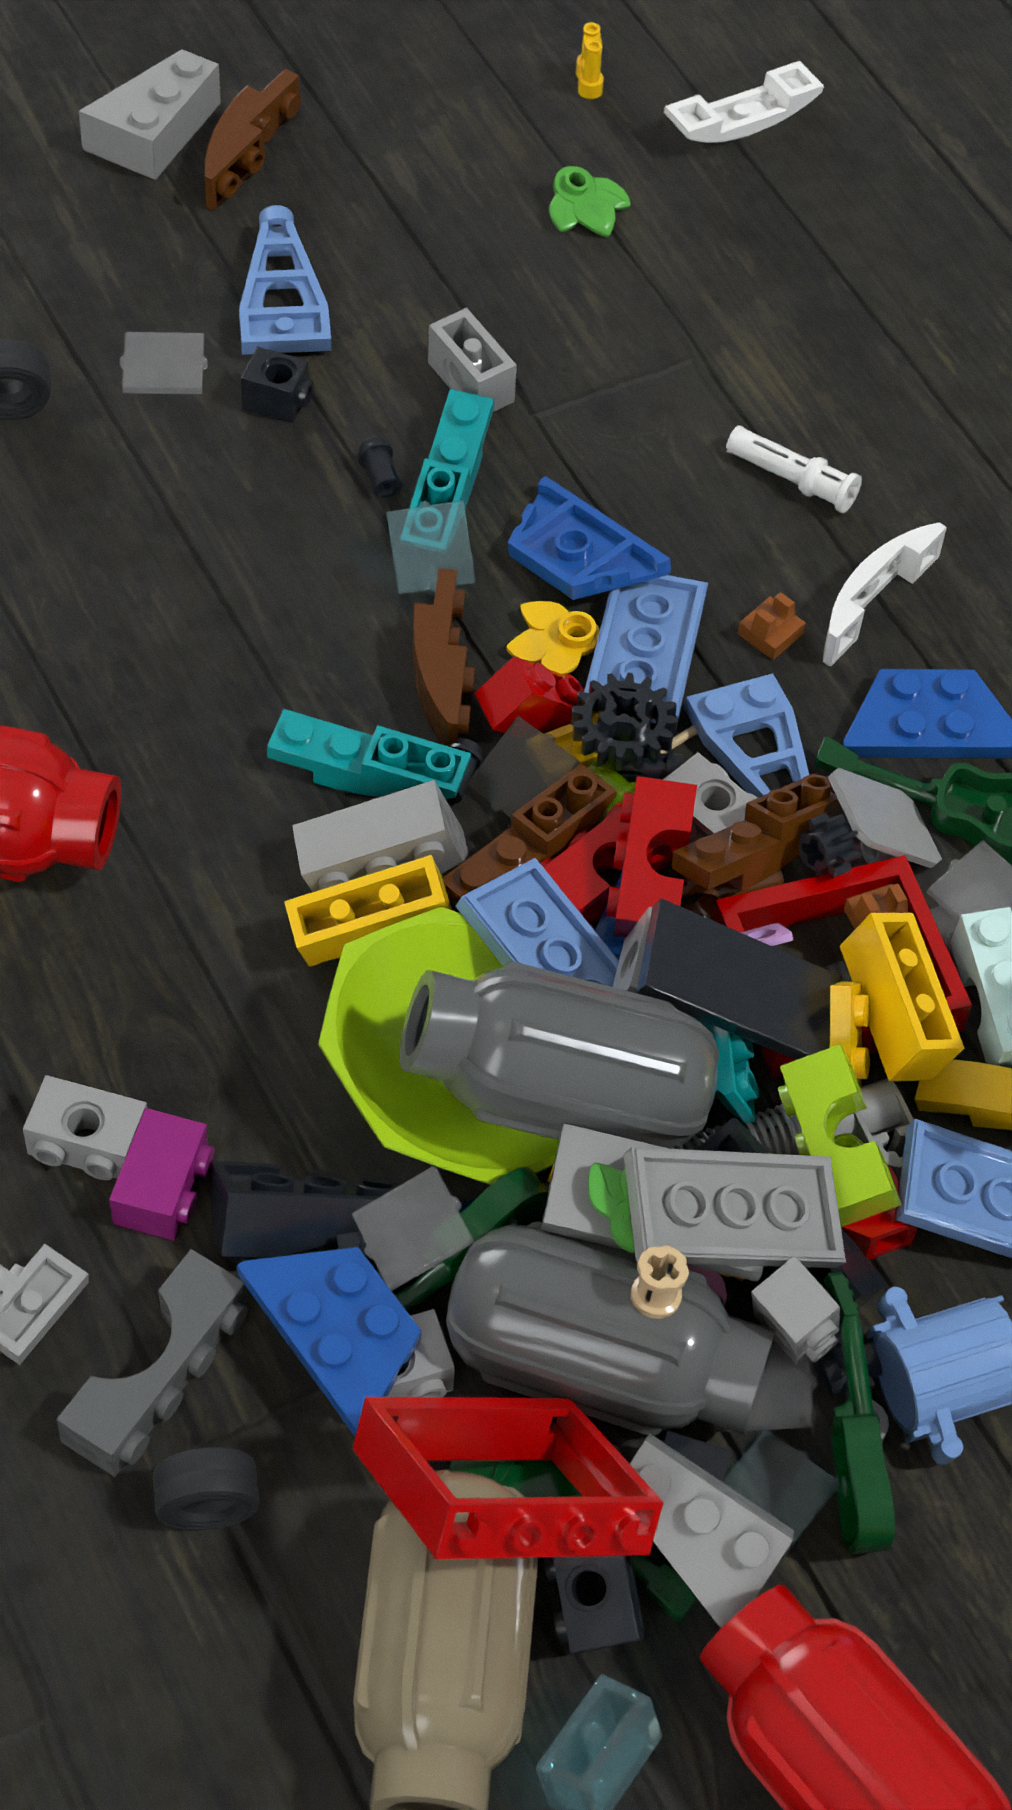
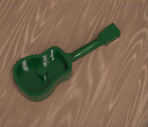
M824 737L816 756V767L829 773H833L836 769L841 768L901 790L909 798L932 806L931 823L935 829L941 833L965 839L992 860L1012 865V773H989L967 763H954L946 771L942 780L932 779L926 784L858 760L859 755L830 737Z
M521 1167L505 1174L484 1190L464 1211L436 1230L431 1238V1248L423 1255L427 1264L426 1272L395 1294V1297L407 1313L450 1281L455 1280L458 1269L470 1246L489 1231L511 1224L528 1226L533 1222L542 1223L549 1190L531 1168Z
M842 1272L828 1273L823 1281L827 1293L840 1306V1335L849 1399L843 1405L833 1409L834 1421L831 1427V1448L836 1475L837 1506L841 1535L845 1549L849 1554L889 1551L895 1535L894 1506L883 1456L879 1421L873 1411L863 1333L857 1311L859 1307L857 1302L853 1301L854 1293L852 1290H849L848 1278H845Z
M452 1460L450 1464V1472H465L484 1476L502 1486L515 1488L524 1497H583L552 1460ZM631 1555L635 1578L646 1585L645 1591L676 1622H682L698 1600L681 1576L663 1563L660 1567L644 1555Z

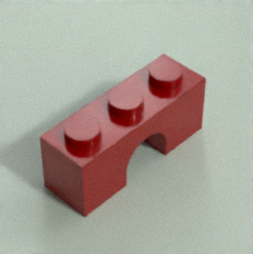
M637 776L634 793L624 792L620 822L630 824L628 839H617L613 869L623 871L620 888L610 886L606 917L616 918L613 935L627 937L648 907L652 908L660 898L678 906L681 905L684 880L658 874L652 869L647 858L652 852L660 848H682L688 845L697 785Z
M622 803L613 806L607 812L603 821L591 831L584 830L578 833L572 839L568 848L555 859L547 858L540 863L590 926L602 917L608 904L610 885L598 873L603 870L613 869L617 839H628L630 824L620 822ZM664 847L652 852L647 858L652 869L658 873L672 862L673 851L679 848Z

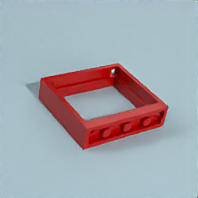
M906 855L853 867L851 871L834 878L828 873L716 900L712 920L738 932H744L774 923L788 927L845 913L844 907L847 898L890 884H899L907 898L908 913H913L957 1030L958 1032L964 1030L972 1003ZM862 1026V1047H867L869 1054L877 1053L878 1050L869 1026ZM758 1044L772 1079L783 1076L780 1066L796 1061Z
M365 1397L353 1451L436 1560L650 1555L664 1504L663 1500L570 1398ZM557 1417L556 1423H553L552 1429H550L552 1418ZM426 1460H552L583 1497L455 1498ZM456 1513H469L467 1522H454Z

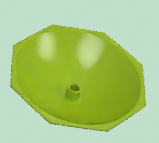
M438 907L344 944L330 992L318 1045L383 1147L489 1185L505 1174L521 1167H529L536 1174L553 1166L559 1140L482 1122L474 1116L472 1109L467 1108L454 1097L453 1093L445 1087L442 1080L406 1072L401 1069L400 1043L403 1025L413 992L421 976L427 970H432L473 981L486 971L503 967L461 913L444 907Z

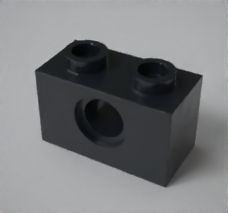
M631 1555L543 1557L549 1584L558 1583L562 1607L554 1608V1621L558 1639L561 1644L569 1643L570 1653L579 1654L647 1640ZM590 1572L599 1573L606 1583L604 1598L594 1606L585 1604L581 1600L578 1591L581 1579Z

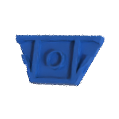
M547 476L540 479L538 495L534 503L527 504L522 514V523L515 527L508 540V551L511 558L572 600L663 577L671 572V562L668 556Z
M880 669L844 739L843 746L859 755L858 758H1012V719L975 670Z
M359 1247L248 1260L238 1264L237 1275L347 1427L356 1436L365 1397L388 1396L397 1381L399 1370L404 1363L409 1361L421 1341V1330Z

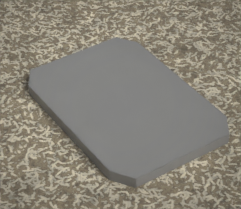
M841 768L836 769L828 776L852 830H857L858 835L856 837L865 845L896 857L906 855L908 861L929 868L934 867L942 859L915 802L903 791Z

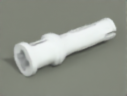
M740 425L735 427L727 441L726 451L728 453L741 457L767 471L798 484V488L803 495L807 497L816 495L835 504V509L841 513L848 511L857 497L862 481L861 476L856 473L847 475L828 466V461L822 457L808 459L754 434Z

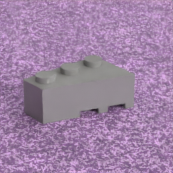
M182 49L79 110L82 150L156 180L221 103L219 64Z
M435 780L292 825L301 876L312 892L432 855L443 878L469 858L463 829Z
M649 1433L630 1462V1465L664 1502L653 1542L719 1627L722 1628L733 1616L756 1598L793 1541L794 1530Z

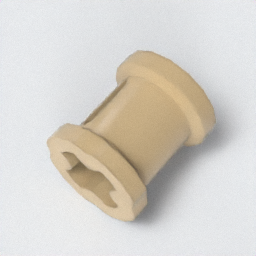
M666 1245L649 1247L641 1254L638 1260L637 1270L639 1276L631 1287V1300L634 1307L642 1315L652 1319H661L672 1315L678 1310L682 1301L681 1288L688 1279L689 1269L685 1256L679 1250ZM669 1263L673 1265L671 1275L667 1274ZM648 1290L652 1291L650 1302L646 1298Z

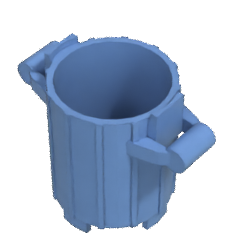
M892 1287L880 1297L876 1305L879 1314L883 1316L884 1322L872 1326L866 1332L868 1339L872 1337L874 1339L872 1344L882 1366V1376L877 1377L881 1393L893 1419L905 1434H909V1437L905 1438L906 1444L927 1438L932 1448L931 1454L934 1461L938 1464L946 1465L963 1452V1443L957 1437L954 1427L955 1422L1012 1404V1322L1008 1313L1000 1305L1004 1301L1002 1295L995 1298L978 1299L915 1319L907 1304L906 1292L900 1287Z

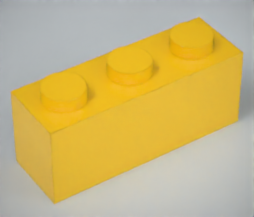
M432 855L284 901L296 947L309 967L339 958L344 944L438 907L452 910L442 875Z
M870 913L840 945V949L852 982H862V995L869 996L870 1019L868 1026L889 1081L932 1080L965 1049L914 914Z

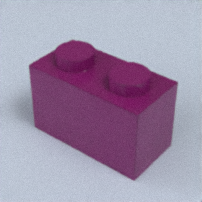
M145 1108L109 1199L114 1225L172 1241L175 1240L181 1222L189 1224L194 1214L197 1193L193 1192L197 1179L199 1176L207 1177L211 1161H213L214 1147L208 1145L207 1124Z

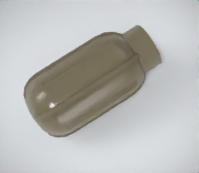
M448 1470L435 1471L455 1498L524 1497L515 1488L502 1486L496 1481L481 1475L450 1472ZM391 1499L382 1511L380 1519L374 1525L353 1699L355 1733L363 1753L374 1763L369 1808L370 1810H488L491 1770L500 1765L508 1756L513 1746L521 1740L538 1557L436 1560ZM456 1513L454 1522H467L469 1513Z

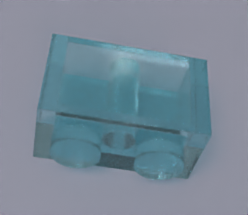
M603 1674L598 1677L535 1767L550 1807L556 1810H613L663 1737L650 1697Z

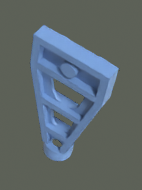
M269 206L262 210L259 215L260 230L239 307L242 355L254 354L257 346L279 353L331 351L328 304L295 229L293 213L284 206ZM276 224L282 225L280 227H272V225ZM292 256L295 270L266 271L267 257ZM296 288L304 303L303 306L263 307L266 291L270 289Z
M774 674L686 697L684 710L692 725L695 726L703 745L747 793H751L759 798L770 792L760 778L764 774L787 769L793 782L809 775L793 708ZM768 727L774 733L778 751L751 758L734 742L733 737Z

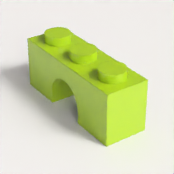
M838 1044L780 1066L786 1084L778 1087V1092L788 1117L797 1115L802 1129L801 1133L794 1135L800 1155L826 1156L831 1158L840 1226L843 1227L900 1206L901 1202L887 1162L875 1140L852 1148L841 1147L834 1143V1135L839 1123L845 1117L867 1109L853 1066L842 1045Z

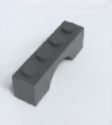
M190 1249L158 1290L161 1315L172 1331L169 1343L161 1357L146 1370L130 1377L106 1379L90 1376L56 1420L61 1443L114 1477L118 1475L126 1463L133 1465L139 1460L148 1446L150 1440L148 1434L160 1419L167 1421L175 1413L182 1401V1390L193 1375L199 1378L208 1370L216 1355V1345L226 1333L233 1335L247 1316L246 1289L242 1280Z

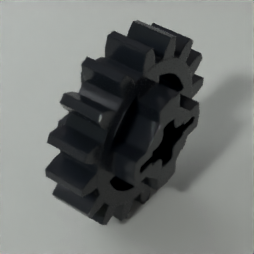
M612 673L607 674V684L603 686L595 680L590 681L589 693L579 691L577 694V705L572 707L571 725H573V741H582L581 753L584 756L596 752V764L599 766L605 764L608 759L615 761L616 771H621L625 762H631L636 770H641L644 758H648L655 764L658 763L661 750L670 752L673 737L677 735L678 718L675 717L677 705L675 702H666L668 690L665 687L656 691L651 690L652 679L649 677L644 679L641 684L635 683L633 673H627L624 681H617ZM598 713V723L594 725L592 719ZM652 719H655L657 725L652 731L650 729V722Z

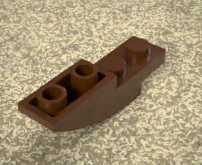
M284 69L261 92L246 85L224 111L213 131L205 159L206 208L214 211L226 199L233 197L238 187L251 174H256L261 169L265 161L263 143L268 142L275 131L287 119L293 118L300 108L299 75Z
M438 568L434 605L414 604L412 655L416 688L424 714L440 743L449 746V744L455 743L459 734H468L471 705H462L463 695H473L475 667L466 666L467 646H459L461 627L453 626L454 617L463 618L465 590L456 589V569Z
M579 764L512 814L511 827L443 877L449 901L456 906L461 896L534 858L539 863L547 858L555 859L568 848V845L578 833L584 830L588 832L616 798L617 790L585 765Z
M815 773L807 775L803 779L772 790L766 795L747 802L744 821L734 823L730 827L700 838L691 844L673 851L672 869L707 890L726 882L743 891L780 870L799 855L798 846L800 838L798 836L799 833L810 829L807 820L827 813L832 818L839 815L843 809L827 777L816 775Z

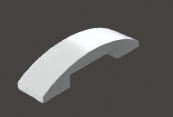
M798 61L766 72L764 85L709 104L700 95H696L665 106L664 113L688 139L699 142L729 141L752 135L788 118L821 94L824 86Z
M935 523L906 532L878 548L855 569L841 589L833 607L823 654V662L831 667L858 639L865 611L863 608L897 574L913 584L939 558L946 526L941 523Z

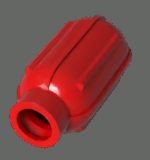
M0 725V878L22 882L30 875L47 871L57 862L101 870L111 852L119 821L121 807V781L119 776L80 769L77 762L56 744L51 743L49 737L41 732Z
M777 1585L767 1590L746 1605L715 1634L701 1653V1663L730 1696L726 1718L732 1743L747 1767L783 1810H1012L1009 1799L995 1778L877 1643L853 1625L837 1619H814L785 1585Z

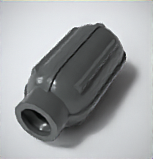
M510 962L500 969L486 971L473 981L427 970L421 976L413 992L402 1030L400 1065L403 1071L442 1080L445 1087L453 1093L454 1097L467 1108L472 1109L474 1116L482 1122L559 1140L561 1129L565 1123L660 1147L677 1149L704 1128L717 1088L718 1046L713 1034L700 1022H697L695 1018L675 1009L671 1003L664 1000L518 962Z
M533 1222L528 1226L511 1224L491 1230L470 1246L458 1269L451 1289L446 1323L453 1348L467 1366L481 1373L484 1381L532 1398H570L587 1416L645 1435L650 1433L655 1436L661 1431L683 1428L696 1419L741 1434L745 1433L776 1330L729 1315L722 1298L707 1285L706 1279L702 1274L689 1270L688 1279L681 1288L682 1301L678 1310L670 1316L652 1319L642 1315L634 1307L631 1300V1287L639 1276L635 1253L541 1230V1222ZM672 1264L668 1266L667 1274L669 1275L672 1272ZM648 1290L646 1297L649 1302L652 1295L651 1290Z

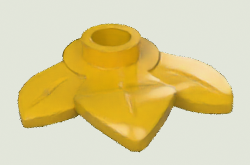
M550 601L527 602L521 604L520 610L530 629L524 631L507 644V652L511 656L534 664L541 663L552 671L566 675L578 667L581 656L588 655L595 650L600 629L595 620L587 613L581 611L568 612L561 604Z

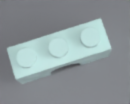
M1010 907L961 914L950 945L963 986L976 985L979 993L982 1016L977 1034L986 1064L1012 1068V911Z

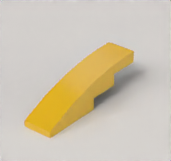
M953 1059L932 1080L919 1081L914 1100L919 1111L969 1115L973 1127L1012 1130V1068Z

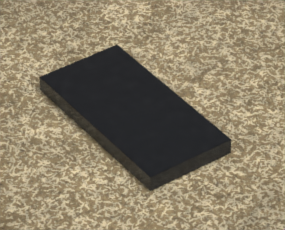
M660 898L652 907L636 993L667 1001L675 1009L794 1060H798L830 1048V986L842 982L843 977Z

